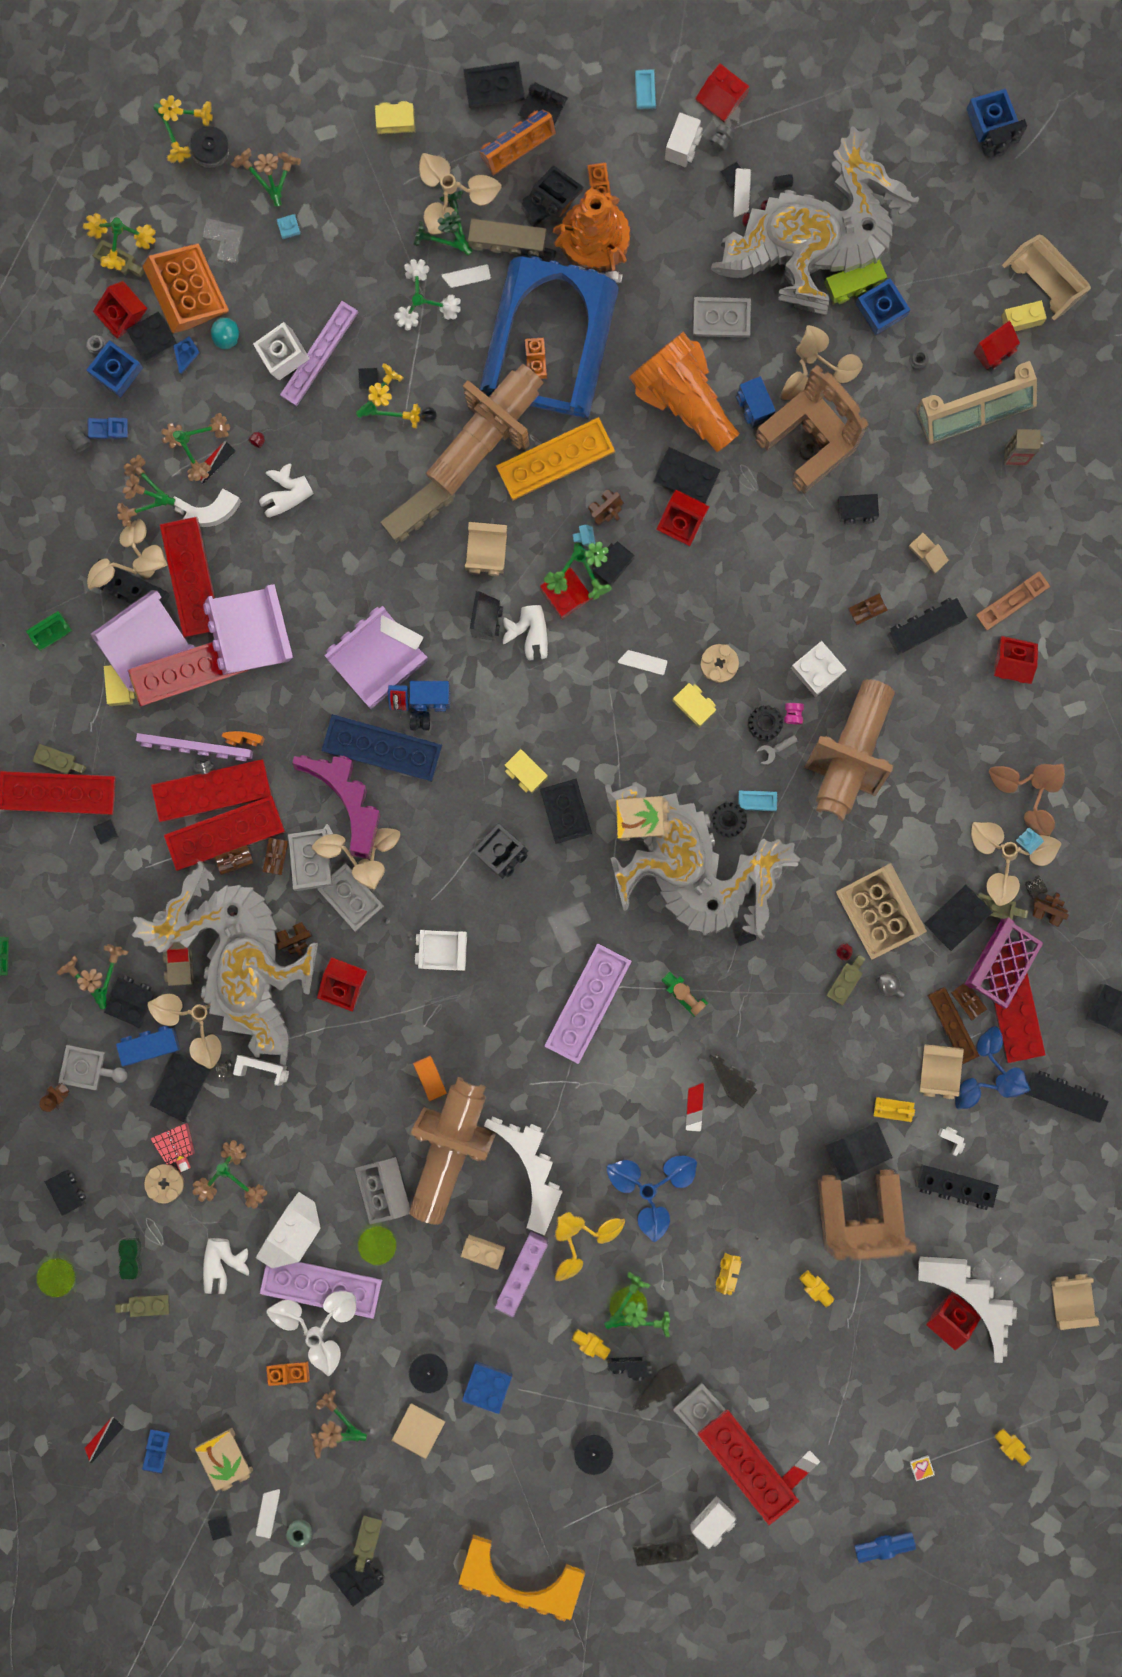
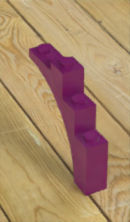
M294 756L292 763L294 770L308 773L323 781L342 800L351 821V856L370 859L380 820V812L372 806L363 807L367 789L366 785H363L362 782H350L354 767L352 760L346 756H333L331 764L324 759L316 761L311 760L308 756Z

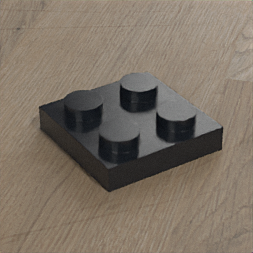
M159 311L126 329L145 364L171 350L177 344Z

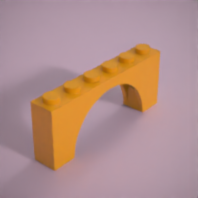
M473 1534L458 1583L462 1585L463 1589L469 1591L476 1589L484 1596L491 1597V1595L499 1597V1600L506 1603L513 1601L518 1603L519 1607L525 1609L529 1607L535 1608L536 1612L547 1615V1613L554 1614L555 1618L559 1620H571L585 1576V1570L566 1564L561 1576L549 1587L534 1592L519 1591L505 1584L494 1571L490 1557L492 1540Z

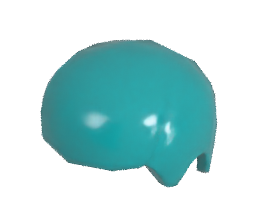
M230 318L217 319L211 328V338L215 346L221 349H230L237 344L239 327L236 322Z

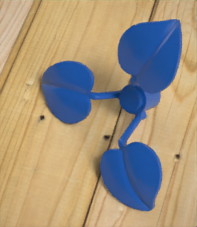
M997 1026L988 1029L977 1043L979 1055L983 1057L988 1055L989 1059L1002 1073L996 1079L997 1085L977 1084L974 1078L965 1080L960 1085L959 1096H955V1105L958 1110L968 1109L977 1104L981 1097L980 1087L996 1089L1005 1098L1019 1096L1030 1091L1022 1069L1015 1067L1005 1072L993 1058L992 1054L998 1053L1003 1043L1002 1033Z
M689 1156L670 1158L663 1167L668 1177L655 1185L652 1183L642 1185L637 1181L641 1177V1170L634 1161L622 1160L607 1166L608 1177L616 1189L623 1193H631L637 1184L640 1188L641 1197L648 1200L652 1208H644L639 1213L638 1225L652 1242L658 1241L666 1233L670 1224V1215L667 1209L664 1207L656 1208L652 1200L657 1195V1188L670 1179L675 1187L684 1188L689 1186L695 1178L697 1161Z

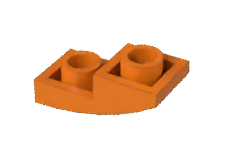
M606 163L587 165L590 189H596L601 193H610Z
M544 338L525 339L527 367L541 379H547Z
M232 731L222 734V737L226 739L225 743L235 747L236 744L242 745L244 739H247L246 743L255 747L257 744L263 745L265 740L263 736L249 732Z
M431 1056L413 1063L429 1101L447 1094Z
M308 1362L266 1366L268 1386L310 1381Z

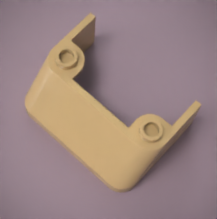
M1037 235L1023 243L1002 265L1004 268L1011 265L1016 273L1024 274L1027 272L1052 299L1050 301V309L1055 313L1052 317L1053 320L1067 312L1091 289L1084 277L1042 235Z

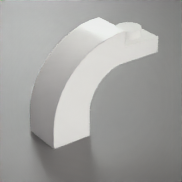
M222 489L217 499L211 505L203 508L193 507L174 496L176 502L173 510L181 515L186 513L183 519L198 517L200 527H210L229 519L242 501L239 497Z

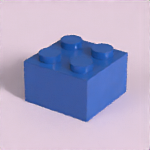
M1006 89L972 98L966 108L979 143L985 140L990 130L1018 122Z
M891 278L858 297L856 302L858 309L875 335L901 321L910 312V308Z
M109 340L87 368V372L91 377L121 398L143 367L140 362Z
M761 376L739 385L736 400L739 407L743 406L745 411L743 416L747 424L750 423L751 427L754 428L765 423L775 414L776 410Z
M410 681V705L412 709H416V712H427V709H435V712H446V709H450L451 686L449 681Z
M476 1361L462 1401L499 1414L512 1378V1373Z

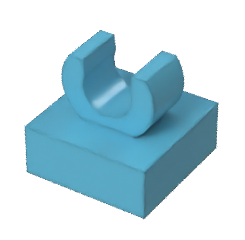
M295 214L277 219L282 239L301 234Z
M579 526L580 533L573 534L574 542L582 543L584 546H588L590 543L595 544L592 526Z
M1027 828L1016 840L1017 844L1029 854H1032L1044 842L1042 837L1030 828Z

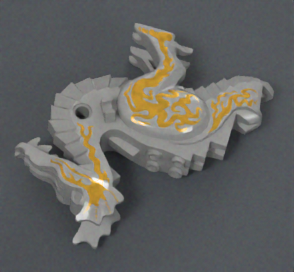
M852 126L849 136L841 138L840 148L833 152L836 161L832 162V167L840 174L834 185L846 196L851 207L848 210L840 211L826 200L822 202L808 194L804 196L796 195V192L791 190H785V193H780L779 199L769 197L765 210L752 208L744 237L733 232L722 239L721 245L724 248L723 261L712 263L711 270L719 275L730 278H744L751 273L754 275L760 270L763 271L769 265L772 267L777 262L779 265L786 263L785 279L791 286L780 289L779 294L781 295L778 300L793 303L797 309L827 315L829 296L818 290L810 274L819 269H830V271L844 270L845 273L857 268L862 269L872 262L876 264L884 253H888L894 224L888 216L889 212L879 205L880 201L872 193L884 196V201L892 200L889 208H900L899 215L905 213L909 208L916 207L919 197L913 198L911 192L907 191L903 183L889 178L884 166L879 162L873 161V155L866 150L868 147L866 139L870 134V129L867 128L861 132Z
M633 782L632 786L612 792L610 784L605 785L608 801L616 819L617 799L645 798L647 793L646 788L637 782ZM676 793L663 796L670 804L667 821H670L671 830L668 832V838H663L662 836L637 837V839L644 842L649 852L637 850L631 863L625 868L621 867L615 857H611L623 910L626 911L629 908V896L638 882L646 876L656 878L657 884L661 889L660 894L667 903L665 907L677 917L676 920L686 925L689 931L700 932L705 936L713 932L718 933L726 927L729 929L733 919H737L739 906H742L745 894H749L753 886L755 887V905L748 907L752 915H744L746 922L750 926H743V930L756 935L759 939H764L765 936L762 935L761 931L765 929V924L769 919L767 899L772 896L775 890V881L780 878L783 866L797 867L800 858L794 854L795 844L789 843L784 845L780 839L773 842L762 839L756 853L750 856L740 854L735 875L727 881H720L716 879L719 854L714 853L712 849L715 846L713 833L709 834L708 828H710L708 814L704 815L703 811L696 812L694 803L679 806ZM711 902L718 905V908L714 911L709 910L707 907Z
M199 861L197 862L199 868L193 870V873L185 878L181 895L171 899L166 905V910L158 912L153 922L142 917L133 918V921L136 923V930L132 936L142 938L145 946H154L158 952H166L176 942H180L188 948L200 932L207 928L215 929L219 936L207 955L211 962L210 966L205 969L204 978L207 979V985L202 987L201 998H205V1003H211L210 1014L224 1016L222 1030L253 1036L248 1047L254 1054V1057L259 1058L260 1054L281 1055L280 1065L286 1066L289 1052V1031L284 1024L286 1021L282 1018L281 1012L275 1007L277 1004L271 999L273 995L270 989L273 985L279 990H283L292 981L301 979L303 992L309 995L318 943H312L308 947L307 953L298 961L286 967L280 966L275 960V944H277L275 930H277V927L271 916L272 912L264 902L266 899L254 892L253 887H242L241 885L229 887V885H226L218 892L215 891L209 901L205 900L198 910L194 909L188 915L187 913L194 896H202L200 888L209 891L207 879L215 880L214 876L205 868L204 863ZM233 905L238 908L236 916H231L229 913V909Z

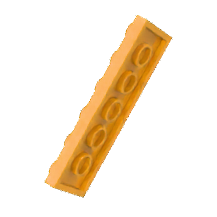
M598 417L498 464L496 468L512 501L615 453V449Z

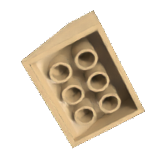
M891 863L836 891L871 960L927 932Z

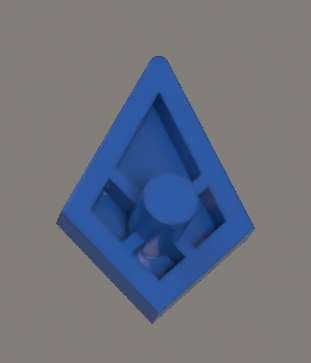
M190 336L174 345L180 374L200 354Z

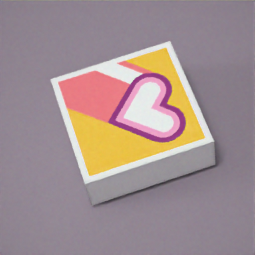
M928 1455L909 1461L916 1481L935 1475Z

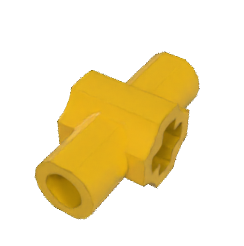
M807 1270L799 1277V1280L806 1286L804 1290L815 1302L819 1300L825 1307H828L835 1298L828 1292L830 1288L819 1276L815 1278Z
M577 1329L571 1338L572 1341L580 1345L579 1349L591 1357L596 1355L605 1360L611 1351L610 1348L602 1344L603 1340L591 1332L585 1334Z
M1002 1428L994 1436L1002 1445L1000 1449L1011 1460L1015 1458L1021 1466H1024L1031 1459V1456L1024 1450L1026 1446L1014 1434L1010 1436Z

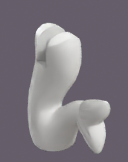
M291 464L283 466L280 471L270 470L266 472L274 481L291 490L271 492L260 498L261 506H266L272 502L275 503V506L264 512L267 518L293 508L314 494L305 476L295 479L289 478Z
M541 605L522 607L520 620L517 624L504 617L503 624L507 632L503 637V644L513 640L530 626L524 646L526 658L534 660L532 645H540L541 659L547 658V629Z
M209 1238L204 1256V1292L211 1294L214 1278L218 1279V1294L225 1293L227 1276L221 1264V1259L230 1267L249 1276V1268L245 1264L248 1257V1249L246 1248L234 1256L230 1249L229 1240Z

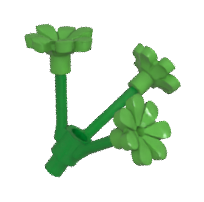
M579 542L575 543L571 558L562 571L555 574L552 572L546 574L544 581L549 583L547 588L549 590L554 589L556 594H560L561 590L566 591L568 586L566 584L567 580L564 578L565 572L572 562L576 560L584 564L592 580L591 583L594 589L588 594L589 599L593 598L595 600L600 595L610 592L612 590L609 584L601 585L589 566L594 563L596 567H600L601 561L606 562L607 557L604 554L608 553V548H601L602 542H596L595 544L590 543L588 545L589 550H586Z
M628 1272L627 1277L632 1282L628 1289L630 1291L614 1316L604 1323L606 1329L619 1326H632L636 1328L638 1326H654V1328H662L665 1337H669L670 1314L668 1311L664 1312L662 1320L647 1322L643 1319L647 1317V1312L641 1311L644 1308L642 1303L636 1305L632 1301L624 1309L632 1294L636 1293L639 1287L649 1288L651 1286L641 1281L639 1276H634L631 1272Z

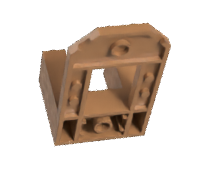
M818 365L811 370L805 389L757 429L755 441L758 446L768 451L800 423H803L802 427L808 434L812 433L816 438V444L823 449L796 470L792 478V484L799 492L802 491L804 494L857 450L869 425L864 417L860 418L858 413L861 410L857 403L830 373H821L823 370ZM823 397L829 402L832 401L837 406L835 407L836 411L842 417L845 416L848 419L846 424L828 406Z
M880 1170V1174H875L880 1221L877 1218H866L865 1222L854 1219L846 1220L845 1224L841 1180L833 1175H823L822 1179H818L824 1249L836 1260H843L845 1257H851V1260L904 1255L905 1251H908V1253L916 1252V1244L905 1237L899 1174L895 1173L894 1170Z

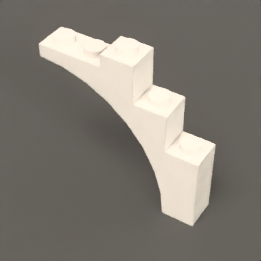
M493 1116L491 1119L487 1118L484 1126L508 1141L519 1154L527 1169L532 1190L531 1215L527 1228L545 1235L562 1190H559V1185L549 1182L548 1185L545 1184L553 1161H550L551 1157L540 1153L539 1156L535 1155L544 1134L541 1132L542 1128L531 1124L530 1127L526 1126L522 1133L520 1132L521 1128L510 1124L508 1127L502 1124L503 1120Z
M920 1256L918 1281L935 1283L946 1287L969 1302L982 1317L990 1332L995 1362L1003 1363V1356L1007 1357V1345H1004V1337L1008 1338V1326L1004 1325H1012V1319H1016L1017 1307H1013V1301L989 1299L993 1298L994 1287L990 1286V1280L967 1279L970 1278L971 1266H967L966 1259Z

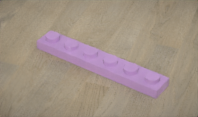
M341 301L308 351L307 355L310 359L297 368L280 394L282 398L296 407L298 406L357 316L358 311Z
M137 733L136 741L141 743L142 747L147 748L157 745L160 746V749L171 751V748H178V752L190 753V750L198 751L197 754L202 756H209V753L217 754L216 757L228 759V756H233L235 760L246 762L247 759H252L253 751L249 749Z

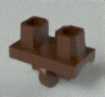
M607 489L601 496L605 501L601 506L597 502H593L588 506L598 526L605 520L609 522L612 518L618 521L620 518L617 514L622 510L620 506L624 504L618 492L613 493Z
M880 593L848 608L856 626L888 611Z
M268 839L263 872L282 875L288 841Z
M248 845L214 857L221 875L254 864Z
M1057 892L1053 897L1047 894L1045 900L1039 897L1034 899L1032 914L1038 919H1042L1045 912L1051 913L1049 923L1059 927L1063 919L1067 920L1069 914H1067L1068 910L1063 908L1065 902L1059 899L1060 894Z
M303 922L293 926L296 936L292 938L289 937L286 929L276 933L278 949L282 950L294 945V947L288 949L290 955L295 952L298 953L299 957L303 955L302 949L308 947L307 943L299 944L298 942L312 937L311 931H307Z
M965 982L951 992L971 1021L987 1010L974 990L966 986Z
M63 1083L59 1084L55 1089L50 1086L46 1090V1095L39 1102L41 1110L51 1112L55 1108L59 1110L63 1106L64 1099L69 1095V1090Z

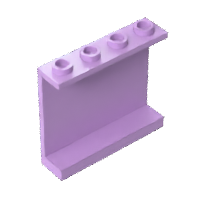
M275 584L267 585L262 590L213 599L212 596H209L203 604L204 612L209 616L208 628L214 636L213 648L218 652L219 658L217 663L223 675L285 663L293 658Z
M151 590L90 634L128 691L135 692L127 671L128 669L195 648L194 645L187 643L159 601L161 596L158 591Z
M383 606L373 609L367 620L362 619L355 625L356 629L351 633H345L340 638L342 641L337 645H331L326 650L327 654L325 655L328 661L370 709L388 695V685L399 686L428 661L427 656L419 648L415 650L380 631L381 615L394 621Z
M530 1231L497 1300L496 1309L512 1317L514 1316L547 1247V1238Z

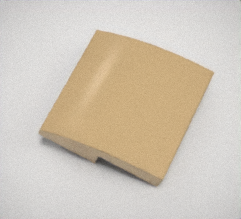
M410 1404L391 1441L426 1459L445 1421Z

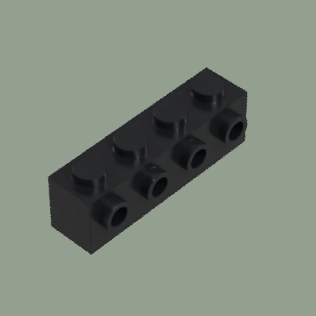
M113 567L115 569L114 576L107 584L96 587L102 591L104 588L109 590V594L118 599L121 596L126 598V602L130 605L151 590L158 591L161 596L159 601L163 607L170 596L167 591L117 567Z
M950 597L941 602L942 606L936 609L932 606L925 610L924 615L919 618L915 615L907 620V624L903 626L897 624L890 628L891 632L887 636L897 655L964 622L968 617L958 598L952 600Z
M1040 1070L1038 1073L1032 1072L1028 1083L1030 1091L1026 1092V1095L1101 1123L1109 1102L1104 1099V1095L1097 1092L1089 1094L1085 1092L1086 1088L1076 1084L1075 1087L1067 1085L1068 1081L1058 1077L1056 1080L1049 1078L1050 1074Z
M921 1164L915 1187L920 1188L919 1192L928 1195H931V1192L939 1193L938 1197L947 1200H950V1197L958 1198V1203L968 1205L969 1202L976 1203L977 1208L987 1210L988 1207H994L999 1185Z

